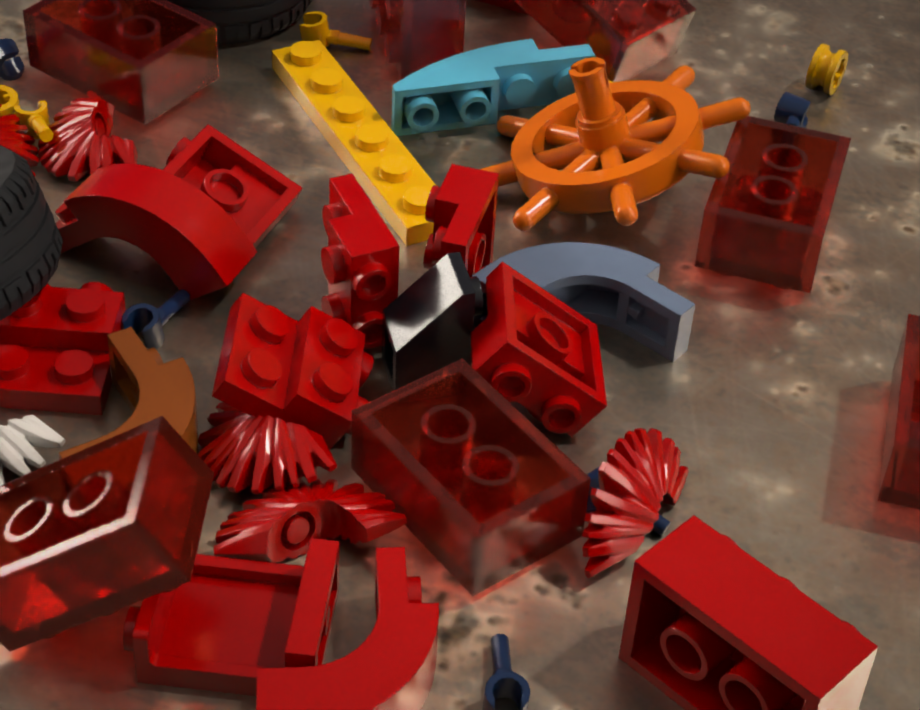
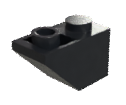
M460 252L447 253L383 310L382 360L395 400L469 390L472 363L471 332L475 329L474 316L482 315L483 292L479 278L477 276L469 277Z

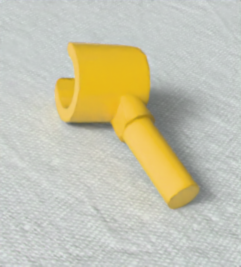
M321 11L305 13L303 16L304 24L299 25L302 41L320 40L326 48L330 44H339L368 51L371 49L372 38L329 29L327 15Z
M45 100L38 101V110L24 111L20 108V105L14 106L15 115L20 118L17 125H26L29 129L26 133L27 135L33 136L34 139H41L43 142H50L53 139L54 134L49 128L48 107Z

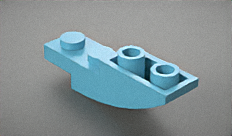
M533 39L504 42L453 55L415 71L392 85L391 130L396 136L491 125L497 124L498 111L550 105L563 97L575 93L573 81L569 75L571 66L579 60L595 57L596 55L589 44L539 50Z

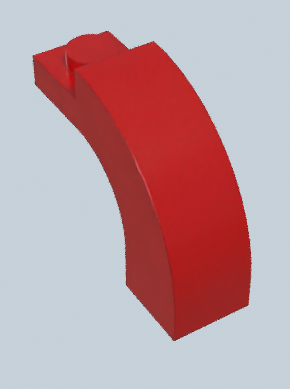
M118 163L96 169L55 211V214L60 219L56 222V225L63 239L61 253L103 237L129 242L156 260L177 288L189 293L190 300L227 287L258 252L233 218L211 197L184 179L146 165Z
M376 547V623L367 639L348 655L326 664L307 667L257 668L256 710L422 709L429 695L436 668L439 602L422 603L420 576L407 577L405 547Z

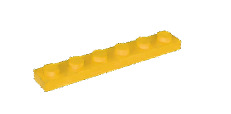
M320 40L299 41L292 46L272 50V69L348 170L353 173L360 186L406 246L427 241L430 234L433 233L434 223L425 219L426 204L430 190L436 184Z

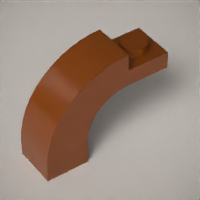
M132 327L107 335L112 383L132 411V415L120 427L107 435L59 452L65 501L92 545L132 530L161 512L186 485L195 467L199 450L196 393L189 366L183 357L163 363L158 351L154 347L147 349Z

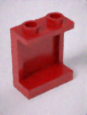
M166 525L159 549L148 550L145 555L141 575V589L145 594L141 606H130L124 624L123 646L126 651H134L137 683L256 696L257 668L307 667L324 664L339 593V541L310 538L305 564L300 566L188 553L183 549L182 527Z

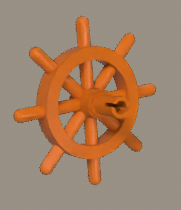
M598 57L585 58L574 63L571 66V70H569L575 93L546 106L530 119L504 115L497 121L499 134L514 138L511 145L512 160L480 169L499 173L498 187L519 182L522 191L529 198L513 216V224L520 231L530 230L551 211L567 214H595L613 211L615 219L619 224L630 226L638 219L636 204L665 192L680 182L688 173L713 178H722L727 175L730 170V163L726 157L703 152V130L746 118L750 114L751 105L748 100L737 97L698 108L695 99L685 91L695 80L693 68L687 65L678 67L662 82L629 80L609 83L605 61Z

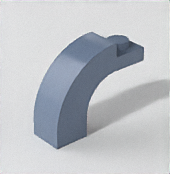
M582 242L541 244L500 257L472 275V277L477 276L479 278L483 292L482 315L474 316L475 327L488 317L486 277L503 261L593 323L619 330L671 362H674L688 350L696 304L658 283L661 264L634 252L607 245Z

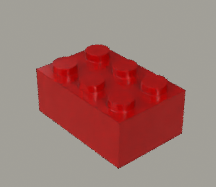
M693 515L634 561L618 658L684 710H858L878 646L864 637L852 624L839 619L801 592L790 580L779 576L742 550L731 538L720 534Z

